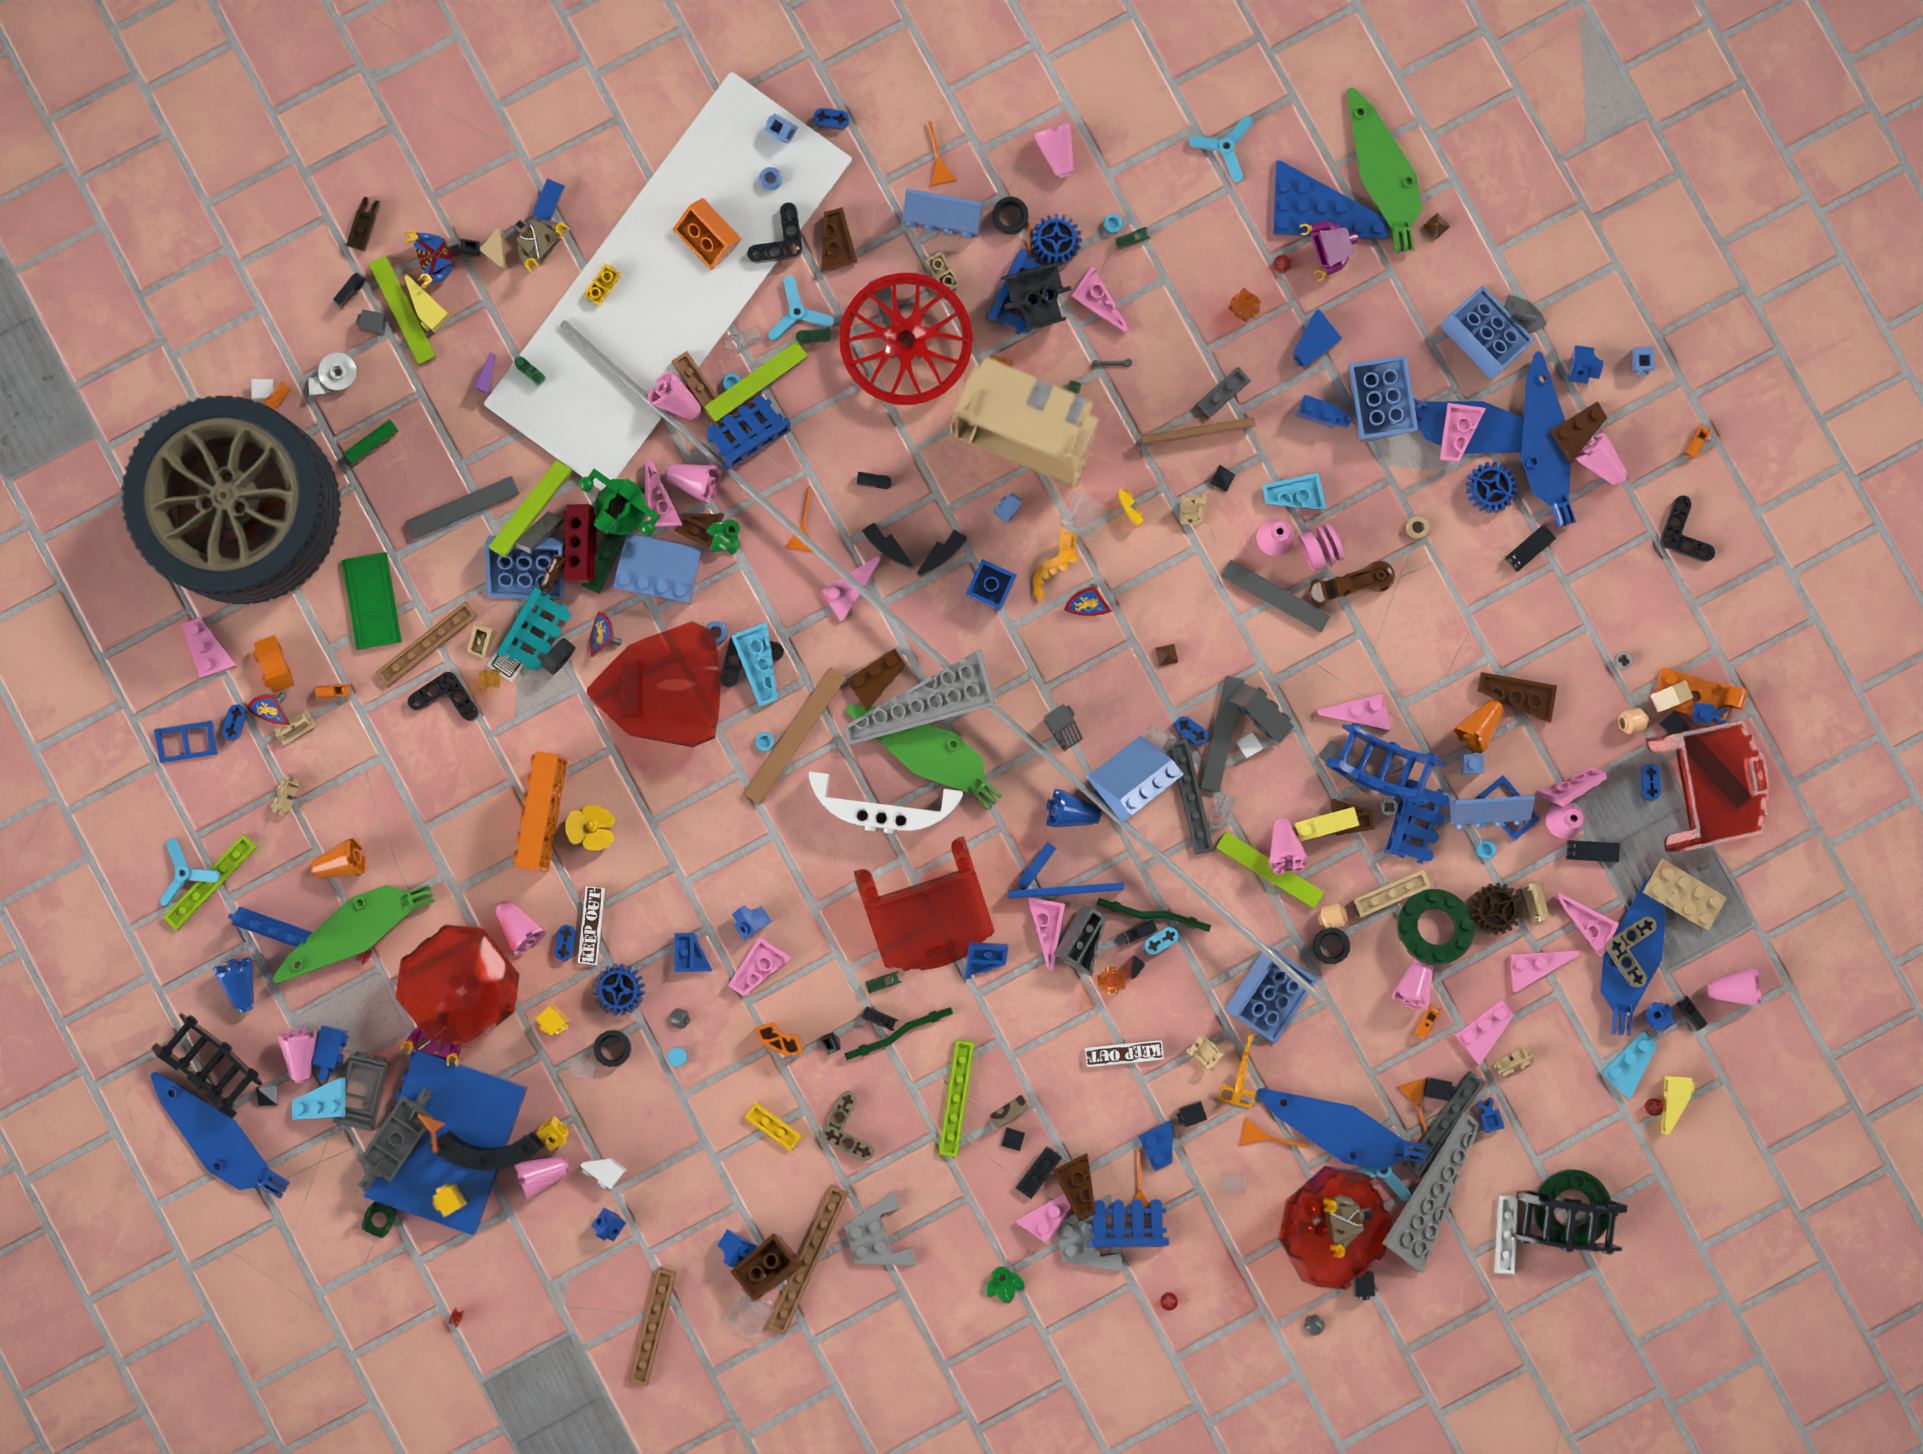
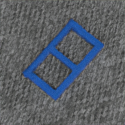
M212 720L154 729L160 763L218 754ZM207 727L210 751L191 753L187 730ZM181 731L185 754L166 757L162 733Z
M1502 775L1482 793H1479L1477 798L1486 799L1485 797L1502 783L1514 797L1521 795L1506 777ZM1532 810V819L1515 833L1507 824L1502 827L1511 839L1515 841L1537 823L1540 818Z

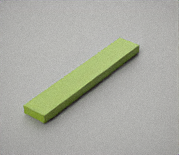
M385 255L369 263L417 363L422 365L436 358L387 256Z
M795 341L708 403L704 408L716 423L807 358L808 355L799 343Z
M556 460L491 542L489 549L506 558L514 548V542L529 529L572 474V469Z
M1228 832L1224 833L1216 846L1221 852L1315 909L1324 894L1323 891L1291 871L1285 872L1282 875L1274 874V870L1269 865L1270 858Z
M242 834L209 869L218 871L220 879L216 882L197 881L166 913L163 919L178 931L258 847L245 834Z
M958 1039L955 1042L938 1155L958 1157L975 1042Z

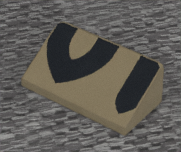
M1020 1095L993 1112L990 1117L995 1126L1000 1128L1028 1110L1029 1105L1024 1097Z

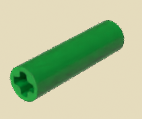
M388 419L346 450L344 455L353 465L399 430Z

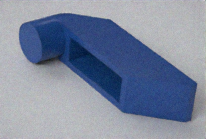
M1049 842L1044 845L1018 881L1020 889L1025 890L1029 887L1057 848Z

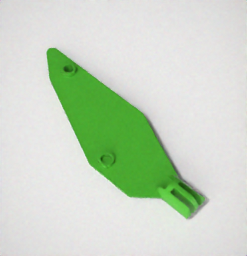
M1350 87L1347 90L1361 182L1392 230L1395 253H1399L1400 249L1401 252H1407V250L1414 251L1411 227L1422 211L1416 172L1374 106L1354 87Z
M848 705L846 708L847 713L855 720L868 713L863 705ZM871 706L868 712L874 710L877 706ZM927 723L876 738L915 775L970 793L989 810L992 806L979 794L982 793L993 804H996L997 801L984 788L987 787L999 799L1002 797L985 780L983 758L952 731Z
M427 884L408 892L385 885L350 898L307 937L306 943H301L286 957L274 975L273 981L281 983L368 951L412 910L435 902L434 898H431L433 894L432 891H429L431 889L430 885ZM301 963V967L296 969V966Z

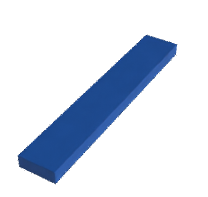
M1124 882L1008 891V898L1121 891L1124 889Z

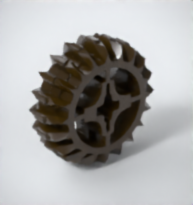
M1492 883L1488 884V890L1482 886L1483 894L1478 891L1475 893L1479 899L1472 898V902L1477 903L1476 906H1470V909H1476V913H1472V917L1478 916L1474 923L1482 922L1479 927L1481 930L1487 926L1486 933H1490L1493 928L1494 935H1498L1499 929L1502 934H1505V927L1512 931L1513 928L1510 924L1512 923L1517 926L1518 922L1514 919L1522 918L1521 915L1517 914V911H1523V908H1517V905L1522 904V900H1515L1519 897V894L1516 893L1512 896L1514 888L1506 891L1507 884H1503L1501 889L1500 883L1495 884V889ZM1495 892L1501 893L1507 899L1498 902L1491 894ZM1486 898L1489 908L1483 914L1482 904ZM1511 903V914L1507 919L1505 908ZM1494 904H1495V905H1502V906H1500V908L1498 909V910H1499V913H1498V912H1493V913H1491V912L1493 911V909L1495 908ZM1496 916L1502 921V924L1494 925L1486 919Z

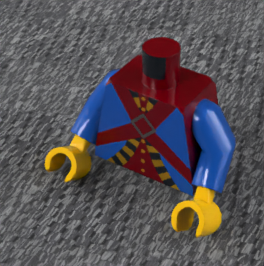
M413 230L405 232L404 235L407 234L411 237V239L405 240L407 244L415 241L413 244L423 271L418 281H425L421 287L426 288L429 283L443 282L451 273L452 268L455 267L452 257L461 255L459 244L448 247L446 240L438 235L415 233Z

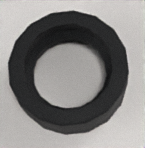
M1011 196L997 202L993 210V223L1000 232L1012 235L1021 232L1026 227L1029 214L1028 208L1022 200ZM1006 205L1017 206L1022 213L1021 221L1015 226H1005L1000 220V211Z
M562 638L548 652L541 666L552 675L557 673L572 656L576 649L575 646L566 638Z
M1338 928L1323 929L1316 934L1313 940V951L1320 961L1326 964H1337L1348 956L1350 941L1348 936ZM1332 934L1341 939L1343 949L1338 956L1328 957L1322 953L1320 943L1325 936Z
M605 1031L595 1040L593 1047L594 1055L602 1065L608 1067L619 1066L629 1058L631 1042L620 1031ZM609 1037L618 1038L624 1046L623 1054L616 1060L607 1059L601 1052L603 1041Z

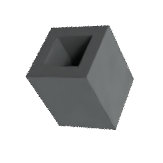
M362 309L361 314L357 316L356 324L361 331L384 336L388 317L383 313Z

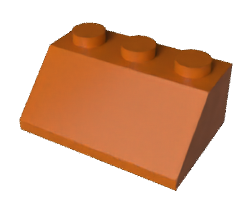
M704 198L690 204L673 228L677 235L710 270L714 269L724 260L742 239Z

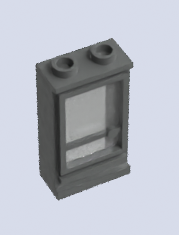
M360 1051L349 1055L344 1077L345 1117H336L333 1119V1123L366 1131L374 1130L391 1062H387L386 1058L381 1056L367 1057V1053Z

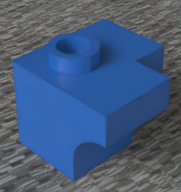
M1575 345L1571 356L1568 381L1587 384L1589 378L1599 379L1603 369V360L1595 356L1594 348Z
M744 905L732 914L737 922L733 926L743 941L772 922L762 906L752 910Z
M729 1229L726 1230L717 1245L724 1252L723 1262L733 1268L758 1247L755 1243Z

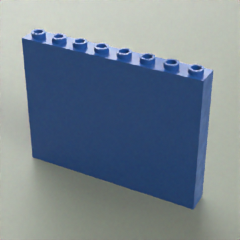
M419 1050L411 1053L409 1071H405L402 1078L404 1085L402 1089L399 1088L395 1099L399 1101L402 1095L410 1100L415 1101L423 1087L432 1091L434 1095L424 1108L435 1116L434 1120L445 1123L442 1128L435 1132L436 1138L442 1132L445 1134L448 1130H451L459 1138L475 1146L495 1148L508 1145L528 1088L527 1086L459 1063L458 1067H455V1061H451L448 1066L446 1058ZM427 1129L392 1182L383 1177H377L369 1191L363 1190L365 1198L464 1233L475 1235L499 1169L487 1171L471 1170L444 1160L428 1147L432 1143V1135L429 1129ZM448 1183L451 1186L457 1184L467 1204L444 1217L441 1211L436 1210L433 1204V1196L438 1194L436 1190Z

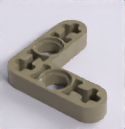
M1652 917L1640 918L1610 938L1606 943V950L1628 984L1634 988L1644 986L1647 977L1629 948L1656 930L1657 924ZM1644 921L1651 923L1649 925L1650 929H1643L1641 931L1637 929L1645 925ZM1630 930L1636 934L1634 941H1629L1626 937L1627 932ZM1613 942L1619 943V946L1617 947L1620 952L1625 951V954H1622L1617 958L1616 955H1619V952L1617 950H1612ZM1624 957L1629 958L1631 961L1629 968H1624L1621 964ZM1636 968V970H1634L1633 973L1636 976L1640 975V983L1633 982V980L1635 979L1634 975L1632 973L1627 974V972Z
M845 1091L838 1098L823 1129L822 1138L826 1143L860 1160H870L874 1155L873 1146L843 1131L856 1103L855 1094L851 1091ZM849 1094L853 1103L847 1104L846 1109H849L847 1113L844 1109L837 1107L839 1104L843 1106L844 1100L842 1097H847ZM836 1112L844 1114L845 1119L843 1122L837 1123L834 1120ZM832 1129L834 1130V1135L838 1137L840 1133L843 1134L839 1145L835 1144L837 1139H827L826 1131L830 1132ZM845 1138L853 1140L852 1148H844L842 1142ZM857 1142L861 1143L859 1147L862 1149L869 1147L870 1156H861L862 1152L859 1150L856 1153L852 1152L856 1148Z

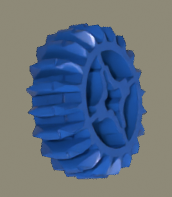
M1055 214V219L1048 215L1047 222L1042 218V225L1038 223L1035 225L1038 230H1032V234L1036 236L1031 237V242L1035 243L1032 245V249H1038L1035 252L1036 256L1042 254L1041 261L1048 258L1047 264H1050L1051 260H1055L1054 262L1061 260L1062 265H1064L1065 258L1071 262V255L1077 256L1076 250L1081 249V246L1077 244L1082 242V238L1077 237L1081 235V231H1074L1078 225L1074 224L1071 226L1073 219L1070 218L1066 222L1065 215L1062 216V220L1058 219V214ZM1054 226L1051 234L1041 237L1047 228ZM1060 227L1065 228L1070 233L1071 237H1068V235H1063L1060 232ZM1055 236L1058 237V243H1055L1054 241ZM1042 243L1050 245L1053 248V253L1048 252L1042 246ZM1072 243L1068 250L1059 253V248L1062 245Z
M1486 462L1485 468L1480 464L1478 465V470L1473 469V475L1467 477L1472 481L1465 484V486L1471 487V489L1466 490V494L1472 493L1468 500L1472 501L1474 499L1476 501L1473 503V507L1480 504L1479 511H1482L1484 507H1486V513H1490L1491 508L1494 513H1497L1498 507L1503 511L1505 510V505L1510 506V500L1516 498L1511 494L1518 491V489L1512 488V486L1517 485V481L1511 482L1515 475L1511 474L1509 476L1507 474L1510 472L1509 468L1503 471L1504 464H1501L1499 468H1497V462H1493L1492 467H1490L1489 462ZM1494 473L1491 480L1479 478L1482 474ZM1500 477L1505 482L1506 491L1499 484ZM1477 484L1484 491L1483 498L1479 495L1477 491ZM1490 484H1493V485H1494V486H1493L1494 490H1493L1492 492L1489 491V489H1490L1489 485H1490ZM1492 495L1504 497L1498 502H1488Z
M623 963L620 965V969H618L617 964H613V970L606 966L608 973L600 971L599 973L603 978H595L600 984L593 985V988H599V991L593 992V995L600 996V998L595 1000L596 1003L603 1001V1004L600 1006L601 1009L608 1006L606 1013H610L614 1009V1015L618 1014V1010H620L621 1015H625V1009L629 1013L633 1012L631 1005L634 1008L639 1007L635 1002L636 1000L639 1002L643 1001L638 995L645 994V991L639 990V987H645V983H638L643 977L639 976L636 978L635 975L638 971L635 970L631 973L632 966H628L626 970H624L625 964ZM618 973L615 984L605 985L606 980L611 975ZM624 974L632 980L634 988H629L625 985ZM621 984V988H624V991L618 995L614 988ZM604 990L614 995V1004L607 1000ZM624 994H634L627 1004L620 1006V1001Z

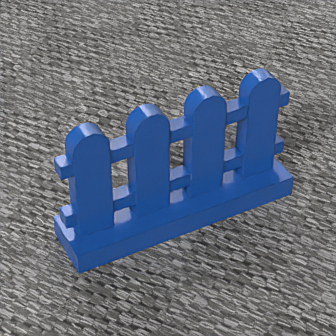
M1020 249L1007 275L1018 273L1020 268L1025 271L1043 265L1035 262V257L1033 256L1030 259L1027 258L1028 252ZM1004 280L985 319L990 322L997 319L999 320V325L1003 326L1005 323L1015 328V333L1018 335L1021 332L1029 333L1031 330H1023L1024 327H1027L1024 315L1020 318L1009 312L1011 308H1001L1004 302H1011L1007 283ZM1047 291L1044 293L1045 298L1048 297ZM1020 306L1015 307L1023 311V309Z
M756 396L753 401L755 407L751 410L745 405L740 406L738 409L739 417L736 419L731 415L724 416L722 422L724 427L721 429L716 425L708 426L707 440L709 443L713 441L718 447L720 457L725 456L724 465L728 470L790 431L791 422L787 417L783 419L781 413L776 414L770 406L771 401L769 398L765 400L762 396ZM759 412L766 422L761 424L754 414ZM744 422L751 432L746 434L739 424ZM728 431L735 439V442L730 443L724 436V433Z
M1408 779L1405 787L1413 789L1417 786L1418 781ZM1425 787L1423 789L1424 794L1430 798L1429 802L1434 803L1432 810L1422 808L1417 803L1413 805L1412 802L1407 801V797L1401 796L1385 853L1390 855H1398L1400 853L1399 857L1405 858V855L1417 858V863L1423 864V861H1431L1434 854L1427 847L1429 842H1437L1439 835L1432 830L1434 824H1442L1444 822V816L1438 813L1439 806H1446L1450 802L1449 797L1443 794L1444 790L1438 789L1437 792ZM1416 818L1427 821V829L1414 825ZM1414 837L1423 840L1422 846L1409 844L1410 838Z
M240 906L237 913H229L228 916L233 921L232 925L294 947L299 946L301 943H306L307 937L312 934L309 930Z
M1139 1199L1131 1202V1208H1124L1123 1201L1115 1200L1112 1203L1111 1209H1105V1203L1102 1200L1095 1201L1096 1214L1093 1215V1229H1090V1234H1094V1239L1089 1240V1248L1169 1246V1238H1163V1233H1167V1228H1163L1162 1213H1166V1208H1162V1203L1158 1199L1150 1202V1208H1143V1203ZM1143 1213H1150V1228H1144ZM1105 1214H1112V1229H1106ZM1125 1214H1131V1228H1125ZM1144 1233H1151V1238H1144ZM1106 1234H1113V1238H1106ZM1125 1234H1132V1238H1125Z

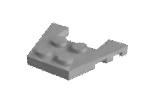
M895 1191L844 1226L855 1264L916 1265L912 1247L892 1253L881 1214L900 1209Z
M1111 1195L1101 1199L1105 1203V1209L1112 1208ZM1075 1213L1064 1219L1057 1229L1063 1262L1123 1271L1120 1253L1100 1256L1099 1248H1089V1240L1094 1239V1234H1090V1229H1093V1216L1079 1222Z

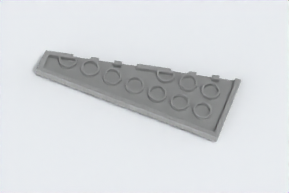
M977 650L845 725L843 728L848 745L996 705L982 651Z
M1466 1113L1461 1115L1382 1243L1421 1273H1424L1426 1270L1424 1265L1427 1257H1431L1432 1251L1430 1249L1434 1239L1438 1238L1439 1225L1445 1219L1454 1195L1452 1193L1456 1181L1459 1182L1460 1176L1458 1175L1460 1169L1467 1160L1466 1153L1470 1145L1473 1144L1480 1123Z

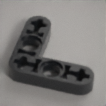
M784 203L780 208L784 241L752 245L747 251L751 262L765 263L794 259L802 254L798 212L793 203ZM790 207L791 210H794L791 213V219H796V221H788L787 214L783 213L787 210L786 208ZM788 226L796 227L797 231L794 235L786 233ZM793 244H795L797 248L799 247V249L796 250V253H792V251L789 250L786 251L787 255H784L782 246L785 245L786 249H790ZM772 247H778L780 249V254L775 257L770 255V249ZM763 248H766L768 258H765L764 254L758 255V258L755 259V257L751 256V254L754 253V250H758L759 253L764 252Z
M1679 496L1672 503L1660 543L1662 547L1701 562H1708L1715 556L1714 547L1682 535L1692 503L1689 497ZM1684 500V504L1687 506L1681 509V514L1674 513V511L1678 512L1680 505L1677 503ZM1673 517H1677L1681 521V525L1677 528L1671 525ZM1671 531H1678V534L1673 533L1672 535L1674 543L1668 545V541L1665 538L1670 536ZM1686 541L1690 542L1693 546L1690 552H1686L1683 549V543ZM1697 545H1699L1698 549L1701 551L1707 548L1708 553H1710V556H1706L1704 558V554L1701 552H1697L1696 555H1694L1695 551L1697 550Z
M732 637L729 641L720 675L721 683L728 688L736 685L742 666L740 657L739 663L735 666L730 665L728 662L731 655L739 657ZM770 641L771 649L778 646V650L781 651L776 657L772 653L773 660L781 659L784 655L783 646L777 642ZM726 666L731 669H737L736 673L732 671L731 677L734 678V681H730L729 684H726L724 676L729 674V670H725Z
M452 672L441 674L412 693L408 698V705L411 709L422 710L447 693L465 720L473 721L479 715L478 707L458 677ZM446 676L454 678L452 680V683L455 687L459 685V687L453 689L451 693L449 692V690L452 689V687L449 684L444 683L446 681ZM430 686H436L438 689V693L434 697L428 694ZM458 691H462L465 695L461 702H457L454 699V695ZM421 692H424V695L429 699L427 702L426 699H422L419 702L420 706L412 704L414 703V697L418 699L423 697ZM468 700L470 702L466 704L468 708H474L475 710L472 712V717L469 715H465L467 713V710L464 706L462 708L459 707L460 705L465 704Z

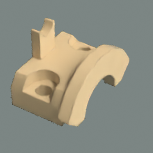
M1206 494L1183 495L1180 504L1181 524H1202L1203 505L1206 503Z
M1202 1035L1198 1037L1191 1048L1186 1050L1189 1055L1200 1060L1205 1065V1068L1211 1072L1215 1070L1214 1067L1224 1055L1218 1048V1045L1213 1041L1210 1042Z

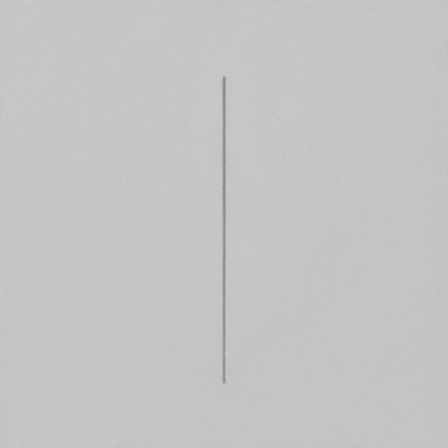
M566 320L562 321L560 326L937 663L944 669L951 666L945 658L732 468L728 470L722 459L668 411L652 405L648 401V393ZM997 705L988 707L1317 1002L1323 998L1316 989L1127 821L1122 823L1103 799Z

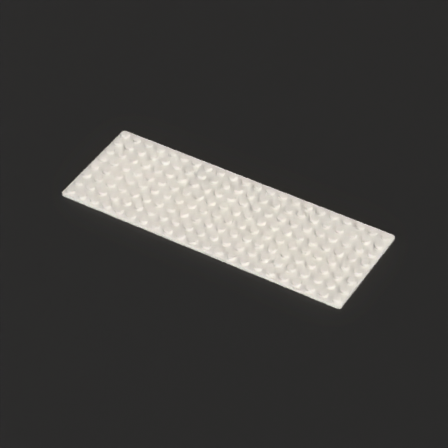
M730 72L486 399L484 405L580 476L588 477L593 468H595L610 480L617 479L662 419V416L560 326L562 321L566 320L646 393L649 394L651 387H656L658 383L655 381L667 371L675 373L686 386L687 384L671 361L688 351L699 368L778 262L753 263L748 258V249L756 244L784 241L780 208L784 203L791 202L796 206L801 231L852 162L851 157L738 75ZM773 114H779L798 126L790 143L781 142L765 131L766 122ZM767 167H774L782 174V183L775 190H766L759 183V175ZM768 174L765 177V181L772 184L776 181V176ZM701 198H704L742 238L735 249L712 270L673 230L689 205ZM790 207L786 208L787 210L783 213L787 214L788 221H796V219H791V213L794 210H791ZM792 225L786 228L788 235H794L797 231L796 227ZM783 245V251L785 252L787 249L785 248V245ZM778 247L770 249L771 256L776 257L780 254ZM763 248L764 252L759 253L758 250H754V253L751 254V256H754L755 259H757L758 255L764 254L765 258H768L766 248ZM607 263L621 272L622 275L604 302L598 306L583 295L593 279H596L603 265ZM595 478L593 480L594 486L602 490L606 487L598 479Z

